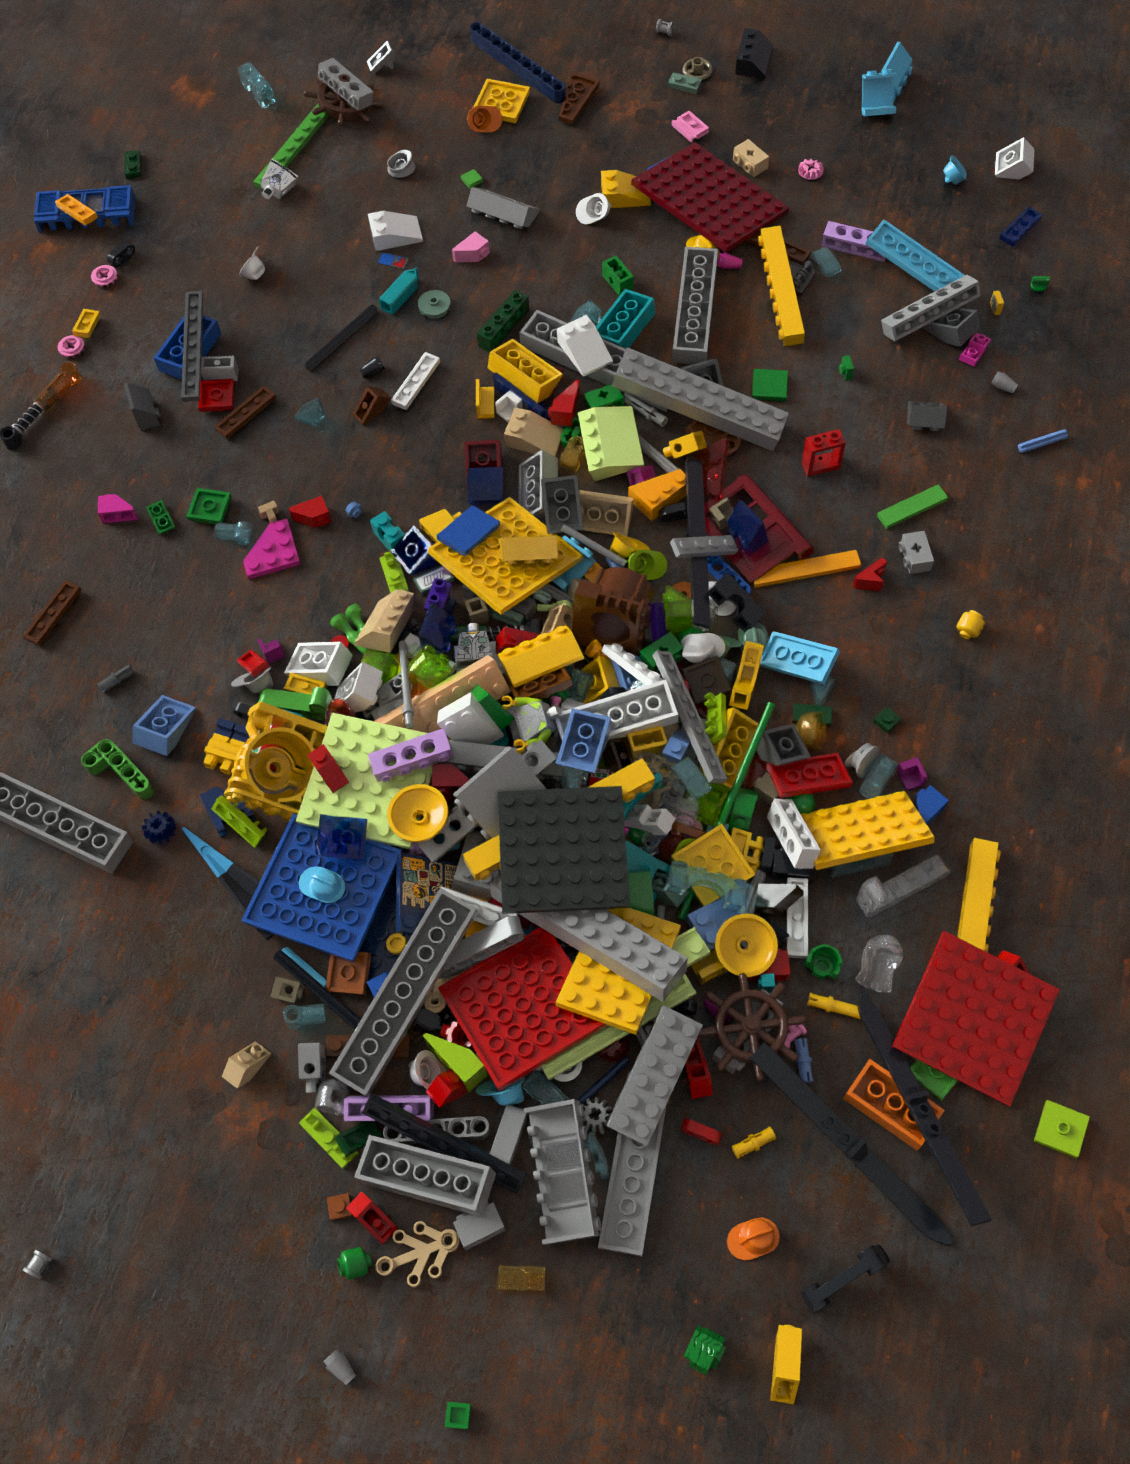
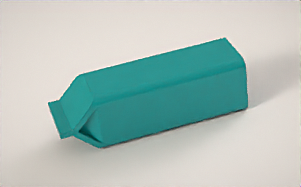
M417 267L404 271L379 298L380 308L383 311L394 315L418 289L417 280L419 276Z

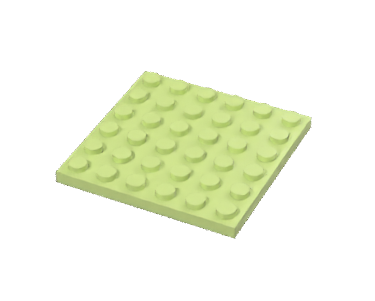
M332 713L322 745L326 746L350 783L332 793L314 766L296 818L297 824L411 849L413 842L399 838L390 828L387 819L388 806L392 798L405 787L415 784L431 786L433 764L425 769H415L407 775L392 777L387 782H377L368 754L428 733ZM429 748L426 753L433 752L435 748ZM415 754L409 755L407 759H408V760H411V759H413L416 755H415ZM391 761L388 766L395 765L397 761Z

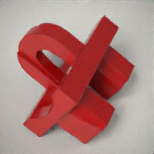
M452 1021L451 1025L443 1024L440 1033L441 1037L462 1047L473 1048L458 1022Z

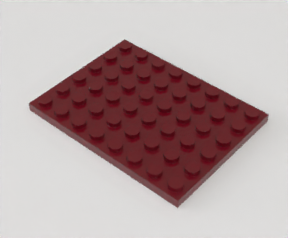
M697 143L689 145L636 176L631 181L632 186L724 252H728L789 211V207L773 197L770 193L760 188Z

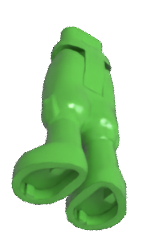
M357 603L347 608L346 617L344 614L339 613L330 621L331 626L336 630L344 632L349 643L353 645L365 625L361 619L362 609ZM347 619L357 628L358 631L352 629ZM355 646L368 660H372L374 664H378L386 658V654L383 651Z

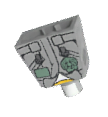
M477 623L468 624V632H462L459 635L456 657L458 668H466L487 655L493 658L487 632L479 631Z

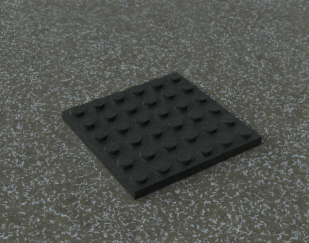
M622 786L498 792L502 914L630 908Z

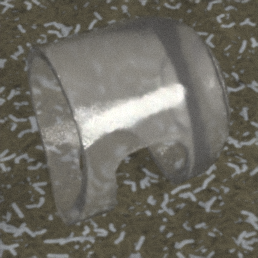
M337 1079L324 1080L319 1086L314 1108L324 1113L344 1115L343 1101L349 1095L348 1086ZM333 1094H336L338 1096L333 1102Z

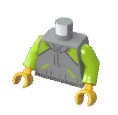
M510 696L502 697V701L510 702L508 705H502L505 710L515 706L513 712L521 739L514 742V747L522 746L516 752L523 754L525 749L534 741L538 743L542 740L546 743L551 733L556 730L554 719L562 715L559 706L555 705L550 708L549 704L542 702L540 699L519 697L515 698V700H512Z

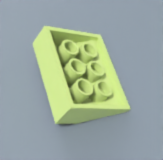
M632 406L594 407L578 412L588 469L594 481L645 466Z

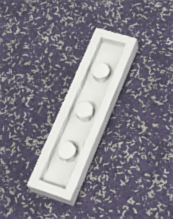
M425 352L391 399L392 405L407 410L439 365L440 358Z
M613 643L612 645L603 646L601 652L645 685L663 680L660 678V674L648 669L645 663L636 660L635 656L624 651L621 645Z
M787 878V884H797L804 891V894L787 909V933L790 936L787 939L786 950H788L789 958L807 959L808 879Z
M443 886L440 887L476 908L479 912L474 921L490 926L506 917L518 916V913L502 914V907Z

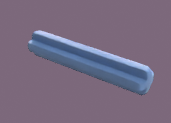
M1060 430L1018 444L1019 452L1024 453L1067 439V430Z

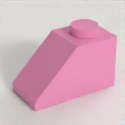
M477 232L472 233L452 249L453 261L456 263L479 262L490 253L489 241Z

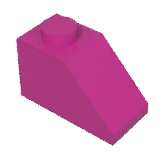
M107 494L98 496V515L102 523L138 520L133 506L118 495Z

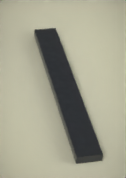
M371 1093L362 1111V1114L437 1153L490 1166L496 1173L494 1182L516 1194L526 1179L527 1173Z

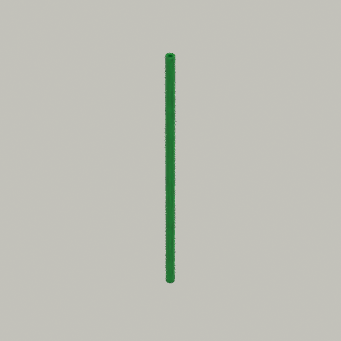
M771 702L767 703L715 827L720 824L725 826L775 707V704ZM691 887L677 916L682 921H685L695 897Z

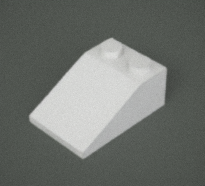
M389 211L368 214L376 251L423 242L417 216Z
M587 315L557 328L558 344L583 377L613 363L599 332Z
M341 642L298 643L284 673L288 676L290 673H295L324 681L327 686H339L353 655Z
M362 662L338 686L329 716L331 717L332 713L345 715L364 711L370 705H374L378 698V695H376L377 690L383 681L381 679L383 671Z
M471 692L438 711L437 724L445 729L447 736L452 740L489 745L504 737L503 732Z

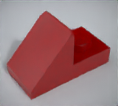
M882 557L855 576L853 587L855 589L881 591L884 581L880 577L886 572L887 561Z

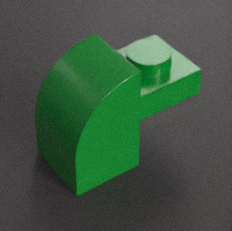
M740 788L734 803L728 830H732L734 827L748 832L759 792Z

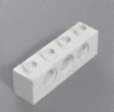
M774 798L767 819L794 868L813 869L814 860H817L821 849L792 799Z

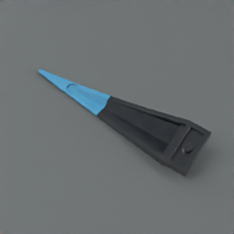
M182 827V830L245 914L260 881L231 862L188 829ZM255 928L267 941L274 936L272 933Z

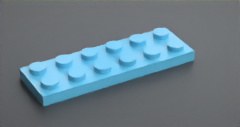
M884 219L865 243L933 291H937L965 276Z

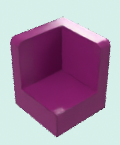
M653 465L627 471L630 486L656 477Z
M261 638L257 640L268 664L285 657L282 646L277 639L265 645Z
M918 757L901 762L898 766L897 773L906 791L925 785L928 777Z

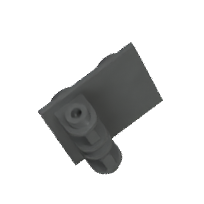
M788 259L795 292L802 294L816 273L812 269L813 263L806 261L801 265Z

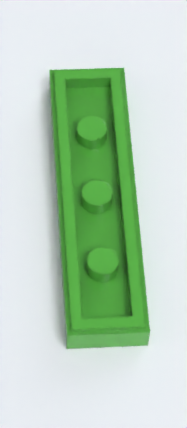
M936 485L878 512L877 517L884 527L888 529L946 502L948 496L939 485Z

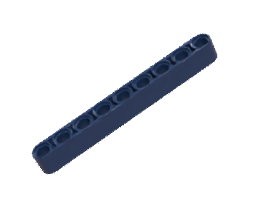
M474 22L470 25L471 41L553 102L562 103L565 100V85L562 81L482 23Z

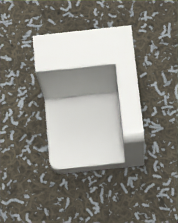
M510 390L495 402L496 413L507 422L510 420L514 407L523 409L522 399Z

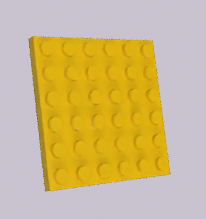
M511 497L485 512L500 521V527L466 556L461 555L440 541L428 548L429 555L500 615L583 560V555L556 533L547 534L546 525ZM557 536L558 558H555L554 562L543 563L542 559H535V563H524V560H517V564H506V561H501L499 538Z

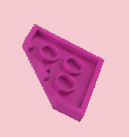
M287 518L270 523L244 559L243 563L248 580L301 565Z

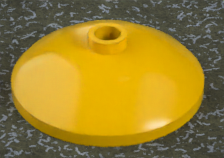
M425 784L411 785L400 790L392 798L387 810L388 823L392 831L405 841H427L435 837L444 828L448 819V805L442 793L436 788ZM420 816L424 817L421 821L417 820Z
M738 914L729 918L721 925L715 939V951L720 963L726 970L738 976L740 973H745L747 977L763 973L774 962L778 950L777 937L773 928L765 919L754 914ZM742 941H745L747 943V947L745 949H742L740 946V943Z

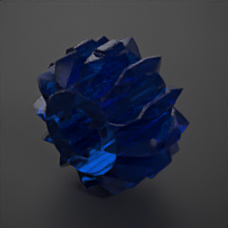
M158 810L156 815L149 813L150 818L144 819L145 825L141 826L144 837L153 844L157 841L161 845L163 840L169 842L168 837L174 836L175 833L173 831L177 829L174 818L169 816L167 812L161 814Z

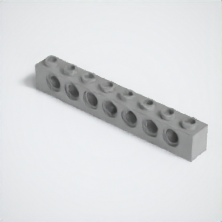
M542 740L538 743L536 741L531 743L526 748L528 751L524 755L518 754L536 777L557 760V757ZM534 757L537 759L538 764L536 766H529L526 762L527 759ZM455 806L449 812L451 815L448 817L444 828L438 833L445 836V841L442 844H436L434 837L417 843L418 847L433 864L479 826L478 824L474 826L465 816V808L461 810L458 806ZM451 822H459L461 824L460 829L452 831L449 828Z

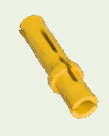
M810 992L807 1006L824 1009L827 1013L832 1011L861 1019L857 1005L835 1000L832 996L827 998Z

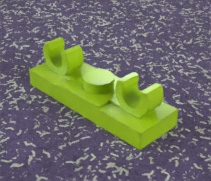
M391 551L384 553V556L379 557L390 593L396 589L409 592L397 552L393 554Z
M709 692L704 696L707 699L704 703L707 707V721L705 722L707 728L705 732L708 734L712 745L727 736L726 696L723 693L715 696Z
M219 796L212 810L254 848L258 846L267 828L260 830L257 827L260 822H251L247 815L237 808L238 803L231 804L226 800L227 797Z
M315 1107L299 1122L342 1169L359 1154L356 1151L347 1157L335 1141V1137L340 1133Z

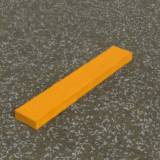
M857 550L782 563L755 580L753 585L754 588L858 569L861 568V562Z

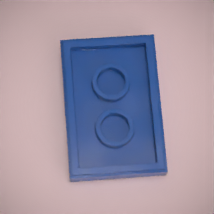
M472 505L437 534V540L461 555L466 556L500 527V521Z

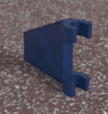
M216 786L199 796L217 832L222 838L228 835L223 825L226 822L212 810V807L219 796H224L225 791ZM238 802L237 808L245 813L251 822L257 820L251 809L245 807L244 803Z

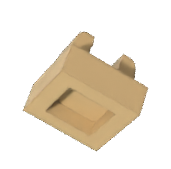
M275 501L258 507L262 520L268 518L270 523L277 521L275 514L279 512Z

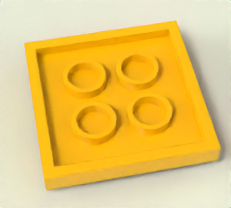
M486 79L474 107H496L502 114V121L516 123L529 96L530 87Z
M720 824L671 855L674 863L703 907L711 904L755 875L723 824Z

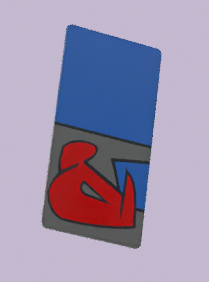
M382 253L378 263L404 269L409 259Z

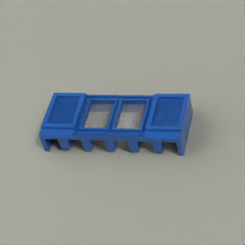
M131 185L73 191H42L36 194L34 222L39 233L43 231V223H48L50 229L54 231L57 229L56 222H64L67 229H72V221L77 220L59 209L55 203L56 200L66 194H69L95 211L98 216L95 220L99 227L104 226L103 219L111 218L113 224L119 226V217H127L130 226H134L136 198ZM81 223V226H82L83 228H88V224H87V225H83V224Z

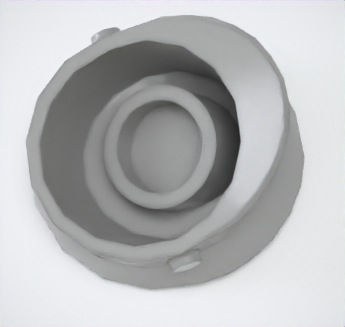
M400 150L392 155L387 161L388 174L392 177L402 178L413 173L415 164L411 160L412 153L409 150Z
M870 743L864 744L847 758L845 767H854L858 777H865L877 763L880 756V748Z

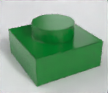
M849 355L843 356L842 362L839 364L840 374H843L845 381L852 380L854 371Z
M447 1402L445 1427L469 1430L471 1404Z

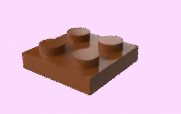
M358 952L354 963L330 955L326 989L329 992L366 995L371 953Z

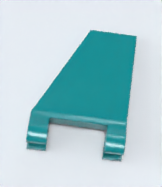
M625 840L628 871L650 869L651 881L656 871L669 874L670 865L656 859ZM652 892L653 902H655L658 895Z

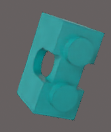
M385 511L370 520L373 533L392 554L398 553L408 546L405 533L398 526H393L392 519Z

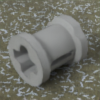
M658 19L656 33L661 32L671 36L674 22L668 23Z
M35 1249V1255L29 1265L24 1267L23 1271L41 1279V1273L47 1263L51 1262L53 1258Z

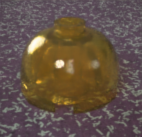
M807 712L798 719L797 724H794L807 749L821 750L823 747L820 744H825L826 722L822 723L821 717H825L823 712Z

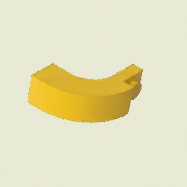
M749 641L745 642L729 706L748 710L765 645Z

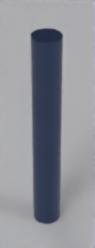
M624 1056L581 1095L578 1100L582 1104H586V1099H591L630 1063V1060Z

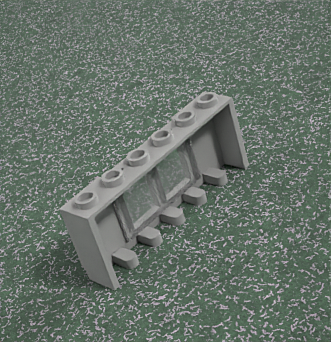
M571 1099L524 1108V1113L529 1114L531 1126L527 1127L528 1135L532 1136L534 1146L533 1149H530L531 1157L535 1158L537 1168L533 1175L534 1179L539 1182L540 1193L537 1194V1202L542 1204L543 1216L540 1217V1224L545 1226L546 1239L542 1240V1244L549 1245L600 1236L601 1221L596 1213V1207H598L597 1196L595 1193L593 1194L592 1190L594 1175L589 1170L588 1162L591 1161V1154L589 1148H586L585 1143L588 1135L586 1127L583 1126V1105L580 1104V1101Z

